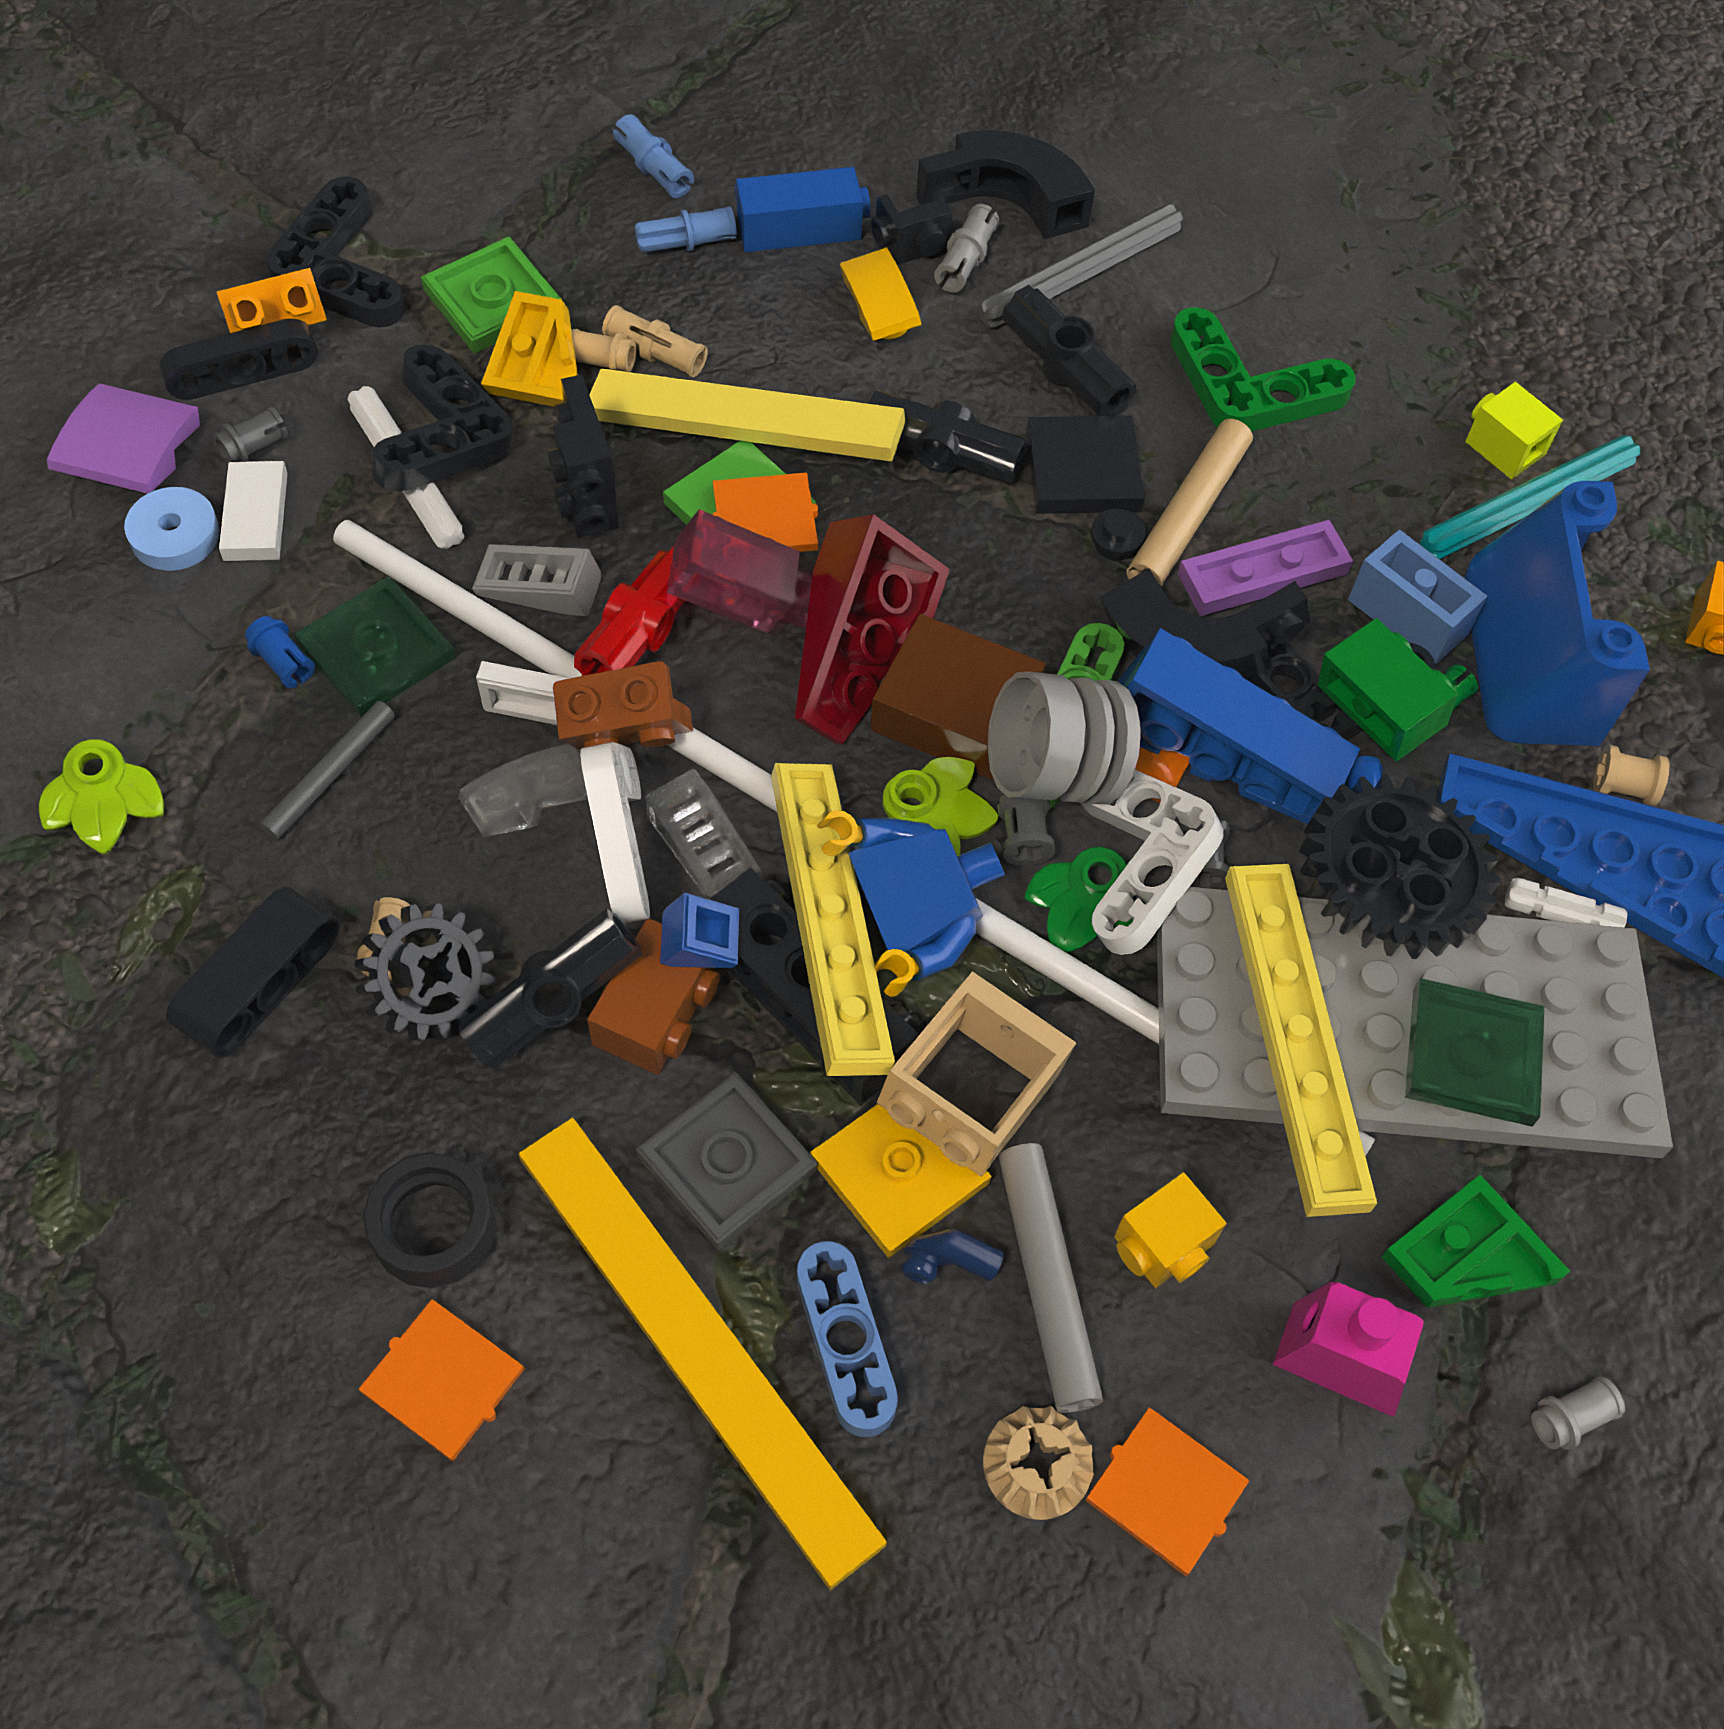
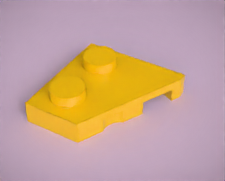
M515 291L481 385L488 394L555 407V404L564 402L561 379L578 375L569 310L562 299Z

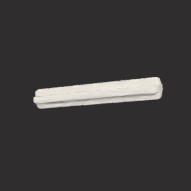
M363 386L359 391H351L347 400L350 403V410L374 447L379 441L402 433L374 389ZM434 482L412 490L402 491L437 547L449 549L452 545L462 542L464 539L462 525Z

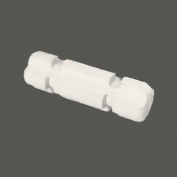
M1521 878L1512 879L1505 895V906L1507 908L1527 914L1535 911L1537 917L1551 921L1625 928L1628 914L1624 908L1607 903L1599 906L1596 905V900L1549 886L1540 889L1539 883Z

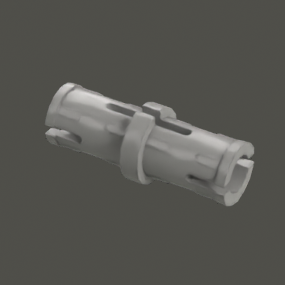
M985 204L973 206L962 228L956 230L948 240V252L934 273V278L938 285L943 281L947 272L949 273V277L942 287L945 291H961L973 267L978 266L984 260L987 254V242L999 225V216L996 212L991 215L987 223L985 222L992 209L990 206Z

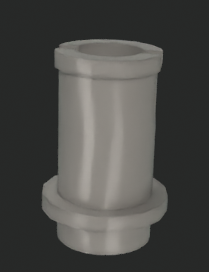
M1598 1376L1591 1380L1592 1382L1559 1399L1552 1396L1545 1397L1539 1401L1538 1409L1532 1413L1531 1417L1536 1434L1551 1449L1561 1447L1565 1450H1571L1580 1444L1582 1435L1611 1420H1617L1625 1413V1403L1617 1387L1607 1378Z

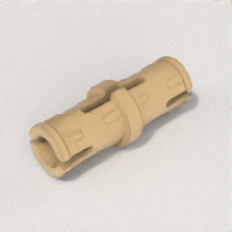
M615 305L608 311L603 322V335L614 337L617 333H625L627 339L635 341L636 350L640 351L641 358L654 363L658 359L686 372L691 377H696L705 365L708 355L707 347L671 332L669 324L656 319L650 322Z

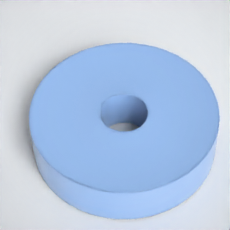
M167 487L146 494L131 507L124 524L126 537L135 556L145 565L164 571L181 570L198 564L214 550L220 536L219 523L208 499L197 491L183 487ZM172 527H177V528L174 529V530H169V531H167L168 529H170V528H172Z

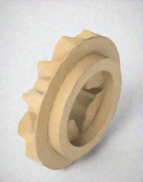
M1022 1406L1016 1412L998 1421L985 1445L983 1467L990 1490L1003 1506L1025 1518L1046 1520L1069 1512L1083 1499L1094 1475L1092 1445L1087 1442L1085 1436L1080 1431L1077 1420L1068 1419L1056 1412L1052 1406L1046 1408H1027ZM1030 1435H1033L1035 1443H1039L1043 1453L1055 1452L1056 1455L1065 1454L1058 1461L1052 1463L1049 1468V1480L1047 1481L1049 1489H1046L1044 1479L1039 1478L1036 1469L1011 1468L1018 1465L1019 1461L1027 1458L1030 1452Z

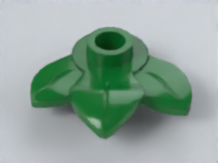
M1092 847L1082 851L1072 863H1050L1033 876L1024 898L1033 905L1050 909L1047 917V933L1051 944L1066 953H1070L1082 948L1095 939L1097 934L1092 925L1093 912L1127 866L1125 860L1117 852L1106 847ZM1096 866L1104 867L1109 871L1111 879L1104 885L1094 884L1089 879L1088 871ZM1131 918L1127 922L1118 920L1114 923L1113 928L1115 929L1118 925L1128 927L1133 922V919Z

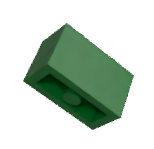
M1378 618L1324 654L1317 685L1395 762L1448 725L1458 693L1453 689L1450 681L1442 672L1431 669L1412 651L1409 642L1401 634L1389 630Z

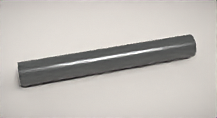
M377 701L259 823L260 828L269 837L278 840L395 717L391 708L382 701Z

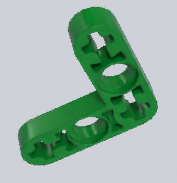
M1191 307L1180 311L1176 315L1170 339L1171 346L1211 421L1217 428L1223 420L1235 419L1244 423L1252 432L1336 411L1348 403L1356 376L1353 369L1343 361L1332 358L1321 359L1250 377L1220 321L1212 312L1199 307ZM1207 364H1217L1225 368L1228 374L1212 376L1206 373L1202 367ZM1284 390L1291 393L1296 400L1290 403L1279 402L1270 395V392ZM1228 400H1230L1232 405L1227 406Z

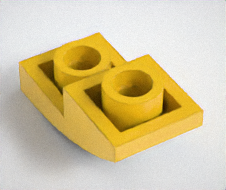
M887 247L839 263L844 283L856 301L860 320L873 341L881 338H898L904 335L908 329L922 325L910 291Z

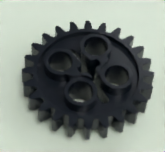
M1387 774L1381 776L1375 787L1364 776L1358 779L1352 790L1344 784L1340 785L1333 797H1325L1317 811L1313 814L1304 830L1307 836L1300 846L1299 852L1308 857L1300 869L1301 874L1316 878L1307 892L1308 895L1311 897H1327L1329 901L1321 912L1323 917L1339 913L1345 918L1339 930L1342 935L1356 927L1363 931L1361 938L1362 947L1367 948L1375 938L1383 940L1386 956L1392 957L1400 944H1404L1411 959H1417L1426 946L1437 957L1444 952L1449 944L1459 948L1470 934L1474 935L1487 919L1486 915L1497 902L1492 893L1501 883V878L1489 873L1499 861L1498 856L1481 852L1490 840L1489 835L1471 834L1469 831L1476 817L1474 815H1466L1458 818L1453 813L1458 802L1455 798L1447 800L1442 805L1435 801L1436 787L1433 785L1429 786L1423 795L1416 793L1413 780L1410 777L1405 779L1400 789L1394 788Z

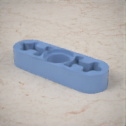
M831 1241L818 1242L807 1248L799 1259L797 1266L798 1290L840 1424L853 1435L873 1437L884 1432L891 1425L897 1408V1390L853 1255L841 1244ZM826 1261L831 1270H843V1273L837 1276V1294L841 1304L835 1305L828 1309L829 1297L825 1284L822 1280L812 1282L810 1278L816 1275L817 1264ZM853 1298L856 1304H849L846 1302L849 1299ZM817 1309H828L821 1315L817 1311ZM841 1321H851L859 1325L866 1337V1342L862 1349L851 1355H842L835 1352L829 1346L826 1338L829 1329L834 1324ZM870 1361L874 1362L876 1368L869 1367L864 1369L863 1377L867 1390L871 1396L882 1395L884 1400L877 1404L876 1416L874 1418H866L862 1409L850 1410L848 1406L855 1401L856 1384L852 1372L861 1369ZM836 1372L850 1373H848L842 1379H839Z

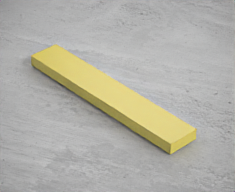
M600 369L589 394L598 420L602 422L884 461L893 460L905 424L904 408L609 369Z
M775 763L771 780L827 1076L888 1075L894 1066L895 1060L854 866L848 854L850 853V847L848 846L838 855H826L821 847L829 840H840V836L832 828H817V825L830 812L842 811L833 767L831 764Z
M1289 864L1232 866L1229 868L1225 880L1306 1217L1369 1213L1376 1206L1377 1200Z

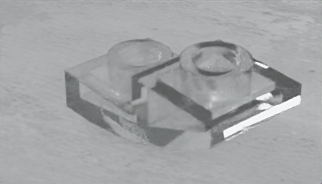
M569 744L531 753L495 768L460 789L458 799L484 837L538 826L542 808L588 799L581 756L575 747Z

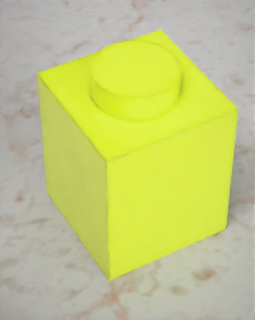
M1514 382L1497 395L1494 393L1487 394L1476 405L1471 414L1474 422L1465 442L1512 480L1547 454L1563 419L1517 382Z

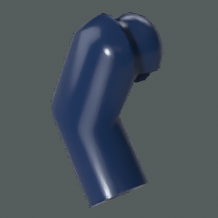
M948 1229L914 1237L903 1250L907 1257L903 1261L901 1268L905 1277L920 1284H927L933 1281L937 1276L938 1267L952 1264L987 1281H991L1000 1269L1003 1252L960 1230Z

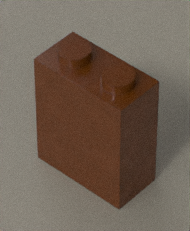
M919 614L873 697L870 731L937 758L955 757L971 761L975 764L974 773L994 781L990 771L987 750L989 721L994 702L1004 683L1015 673L1028 671L1044 673L1046 663Z

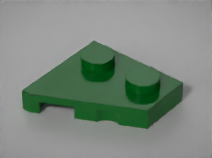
M1481 1175L1477 1176L1400 1238L1381 1256L1426 1308L1556 1285L1570 1272L1562 1261Z

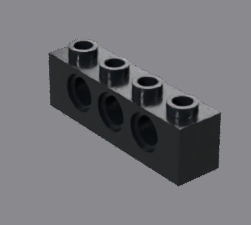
M750 867L709 899L739 908L738 965L726 969L825 1069L811 989L801 986L796 982L798 978L808 975L797 914L792 909V902L784 889L773 880L765 882ZM762 935H775L782 939V941L775 945H762L755 940ZM882 998L895 1065L919 1036L917 1033L918 1028L913 1018L903 1007L896 1003L890 1006ZM888 1075L832 1077L862 1106L883 1088Z

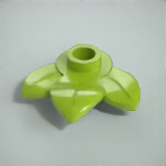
M100 739L82 741L69 750L63 761V773L45 787L39 801L40 820L45 830H57L72 824L80 839L101 854H108L116 844L127 821V814L148 819L159 818L164 814L163 795L152 774L143 767L125 763L124 757L113 744ZM89 760H103V767L96 775L88 776L83 773L84 765Z
M955 757L933 759L921 771L906 770L897 774L884 788L882 803L884 811L889 818L928 823L936 830L945 829L957 856L960 855V839L965 840L978 837L990 830L998 822L997 812L984 799L967 788L971 783L975 764L965 759ZM915 798L921 804L908 805L903 803L902 800Z

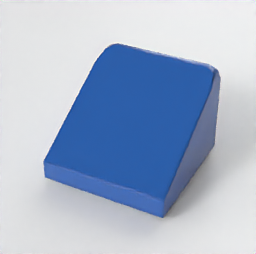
M683 893L663 911L661 964L671 967L733 968L738 965L739 908Z

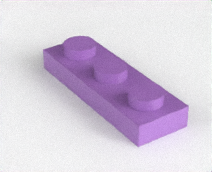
M1330 520L1182 560L1178 576L1199 615L1203 616L1266 598L1294 581L1301 588L1347 575L1352 566L1353 559Z

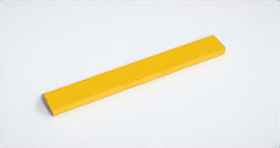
M572 1117L518 1153L522 1164L828 1589L831 1591L886 1547L887 1541L575 1119Z

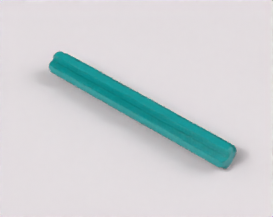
M1628 435L1611 440L1425 530L1423 538L1420 540V545L1435 557L1441 559L1525 518L1573 482L1600 481L1635 464L1636 457L1641 453L1640 446L1634 444L1631 436Z

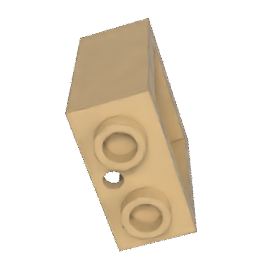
M972 971L891 1068L877 1103L885 1108L892 1119L905 1128L916 1130L940 1147L942 1153L950 1161L959 1166L968 1167L982 1177L1060 1075L1076 1042ZM957 1029L1031 1080L992 1131L986 1129L917 1080L918 1076Z

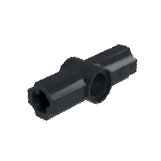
M1027 285L1015 292L1013 298L1003 308L1002 319L1043 359L1042 367L1046 378L1053 384L1063 387L1070 386L1099 416H1114L1120 413L1127 402L1134 397L1136 384L1094 344L1095 333L1091 324L1080 317L1066 316L1038 288L1033 289L1030 285Z
M875 390L868 403L904 408L905 424L897 446L914 451L917 460L932 471L945 473L959 466L1010 484L1015 482L1020 472L1027 450L1028 439L977 423L972 412L958 402L940 401L932 408L881 390Z
M606 908L554 950L539 951L530 956L523 964L519 977L459 1023V1033L466 1041L470 1051L484 1065L488 1064L496 1068L545 1029L562 1027L570 1023L579 1013L581 1002L643 954L642 947L624 921L616 913L614 914ZM551 982L565 986L560 992L551 995L541 994L536 991L540 986Z

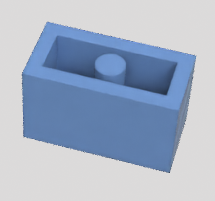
M1399 529L1364 559L1348 600L1373 620L1378 618L1389 630L1401 634L1409 643L1425 648L1433 657L1436 665L1468 636L1488 596Z

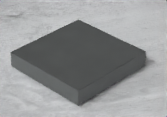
M736 1072L636 1148L638 1159L717 1251L722 1249L818 1171V1163Z

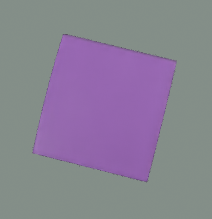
M99 383L79 403L61 429L47 457L48 469L148 494L176 469L174 450L200 427L198 407Z

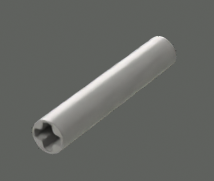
M1035 1143L1016 1145L1002 1151L998 1158L1056 1409L1060 1413L1090 1409L1101 1404L1103 1397L1041 1145Z

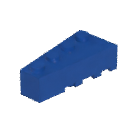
M1161 628L1117 681L1129 689L1137 705L1141 727V748L1158 755L1161 750L1175 751L1187 756L1192 766L1190 774L1208 782L1211 779L1217 781L1228 779L1238 783L1239 795L1306 824L1309 823L1325 797L1332 798L1338 787L1345 784L1360 750L1357 746L1343 739L1335 730L1320 725L1292 708L1284 699L1272 696L1244 679L1236 670L1219 664L1193 648L1188 641L1173 636Z

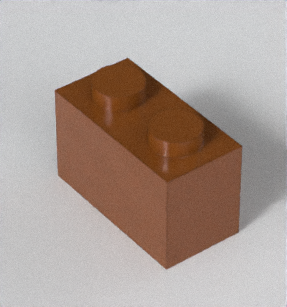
M649 918L646 919L636 936V940L642 947L643 954L611 978L589 1015L587 1022L593 1046L659 1075L669 1057L676 1060L683 1052L692 1029L688 1022L698 1005L705 1008L711 1002L720 981V974L715 971V968L671 967L661 964L662 924Z

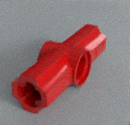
M674 546L668 551H659L632 585L620 583L614 589L605 605L601 622L575 653L574 668L582 676L632 667L646 650L653 653L659 650L671 631L676 612L699 584L701 570L694 564L690 554Z

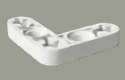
M615 742L584 747L580 753L582 771L612 913H616L625 924L649 919V900L629 802L641 799L639 775L633 753L629 747Z
M1134 770L1133 777L1123 794L1112 803L1086 804L1080 802L1085 811L1090 815L1145 840L1098 903L1092 915L1093 928L1102 943L1112 953L1120 955L1132 954L1142 949L1151 940L1175 907L1176 902L1184 895L1220 846L1224 830L1212 806L1205 800L1137 770ZM1148 798L1161 800L1158 809L1152 815L1145 818L1133 817V811L1141 801ZM1177 816L1181 824L1196 829L1202 823L1203 828L1199 832L1189 830L1184 835L1174 820ZM1162 865L1173 867L1172 874L1165 883L1155 887L1144 885L1147 873L1153 868ZM1134 895H1137L1139 898L1134 902L1132 898ZM1131 918L1133 919V922L1128 927L1118 925L1115 929L1113 928L1114 923L1118 920L1127 922Z

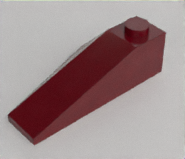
M874 514L830 522L812 574L795 719L835 744L844 743L872 704L873 697L877 692V686L891 667L919 614L934 618L950 570Z

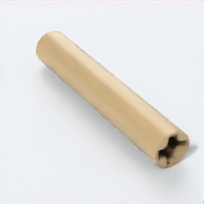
M1226 419L1220 423L1127 568L1129 580L1150 569L1159 585H1163L1252 443V432L1244 423L1235 419Z

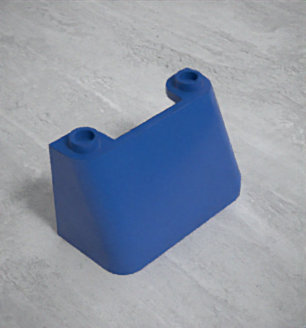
M1578 481L1566 486L1476 553L1465 572L1464 579L1488 596L1471 628L1484 719L1490 731L1504 741L1525 744L1600 746L1650 671L1646 648L1641 635L1633 627L1623 622L1593 619L1581 550L1590 534L1607 528L1617 513V500L1613 482Z

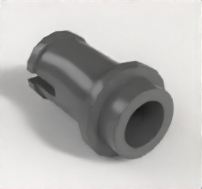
M270 406L265 408L264 411L233 426L228 423L220 425V432L213 435V441L219 454L227 464L229 462H248V455L279 440L288 438V431L286 426L278 428L277 424L284 421L276 409Z

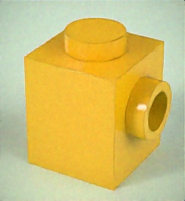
M1183 1172L1125 1214L1114 1238L1118 1242L1117 1251L1125 1265L1135 1275L1139 1277L1145 1275L1151 1284L1157 1288L1172 1276L1179 1283H1182L1200 1270L1210 1259L1205 1251L1215 1245L1227 1223Z

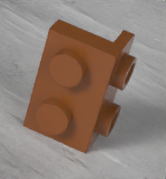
M662 661L559 680L553 684L559 740L579 750L584 747L609 742L623 745L640 741V745L643 747H659L674 743L676 741L675 735L693 732L691 710L673 698L669 667Z

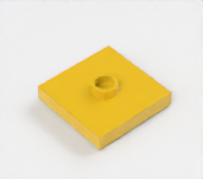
M879 1104L810 1152V1155L818 1163V1171L888 1259L907 1246L914 1237L922 1235L988 1186L991 1180V1175L988 1171L981 1177L968 1167L959 1166L950 1161L942 1153L940 1147L916 1130L905 1128L892 1119L888 1111Z

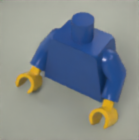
M844 811L830 812L817 825V828L829 827L836 830L840 840H829L821 849L828 856L840 854L850 844L853 848L857 849L848 854L888 949L876 962L875 970L877 973L879 970L888 969L897 975V979L891 981L884 990L885 994L890 997L897 996L903 991L910 980L918 981L951 968L974 937L976 922L983 917L972 889L1005 876L992 843L989 842L957 856L946 830H936L928 823L894 818L854 819Z

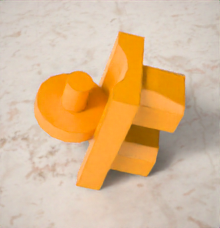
M310 268L217 291L230 333L283 319H299L307 323L308 326L327 321Z

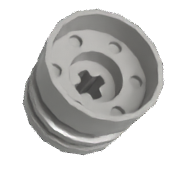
M1029 671L1015 673L1004 683L994 702L989 721L987 750L990 771L997 788L1007 797L1036 800H1055L1059 798L1063 802H1082L1086 804H1110L1119 798L1133 777L1140 749L1141 727L1138 709L1129 689L1119 682L1111 680L1094 681L1092 678H1073L1068 680L1065 676Z

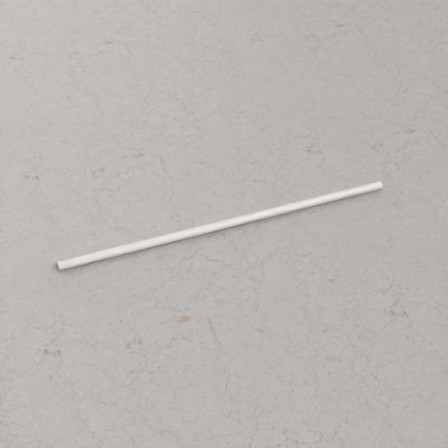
M344 520L336 528L333 537L335 544L552 675L567 678L582 676L574 668V655L350 520ZM693 728V732L675 735L676 741L667 745L777 812L771 774L695 728ZM851 844L849 845L850 852L857 850ZM976 898L983 915L976 922V934L1159 1044V1013L1157 1007ZM1359 1131L1366 1156L1375 1139L1363 1131Z

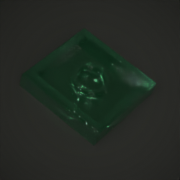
M387 576L294 633L298 646L314 662L317 668L360 717L377 701L387 703L456 659L454 647L390 576Z
M1420 978L1413 989L1405 1098L1533 1127L1541 1117L1545 1006Z

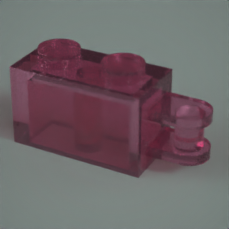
M699 509L675 540L667 593L768 633L780 619L806 628L812 576L798 570L800 551Z

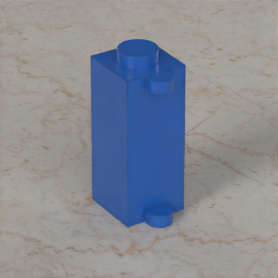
M854 167L736 179V184H734L737 219L744 252L861 240L862 219L870 217L867 187L859 188Z

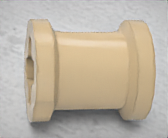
M1608 744L1599 756L1595 768L1593 791L1607 795L1609 792L1638 797L1642 799L1643 804L1655 807L1660 802L1667 785L1670 766L1669 759L1661 755H1656L1653 759L1620 753L1618 746Z

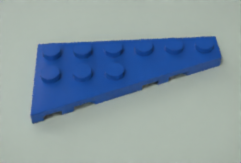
M1449 753L1442 768L1437 802L1442 805L1449 799H1457V806L1453 813L1458 818L1466 815H1474L1476 817V820L1469 828L1471 834H1488L1490 840L1487 842L1488 844L1577 895L1596 900V905L1600 906L1607 903L1624 908L1628 914L1626 923L1724 978V825Z

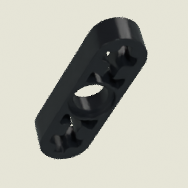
M283 319L173 348L163 355L159 366L168 393L178 399L191 400L304 370L317 359L318 348L307 323L299 319ZM296 343V345L293 347H286L287 345ZM268 349L270 354L263 355L262 351ZM239 353L253 355L244 364L230 365L226 363L231 356ZM215 363L217 368L210 369L209 365ZM192 371L190 374L182 375L183 372Z

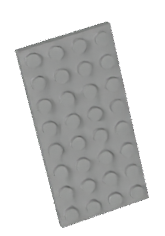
M1189 887L1157 930L1161 1113L1284 1124L1228 890ZM1298 897L1358 1131L1664 1158L1673 1148L1636 929L1486 915L1487 919L1474 935L1470 934L1459 948L1449 944L1444 952L1436 957L1426 946L1417 959H1411L1404 944H1400L1392 957L1386 956L1383 940L1375 938L1367 948L1362 947L1361 938L1363 931L1355 927L1350 932L1342 935L1339 930L1345 918L1339 913L1327 917L1321 915L1329 900Z

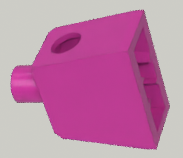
M1329 1282L1292 1305L1272 1365L1393 1417L1396 1414L1424 1321L1419 1316L1394 1306L1388 1300L1374 1298L1338 1282Z

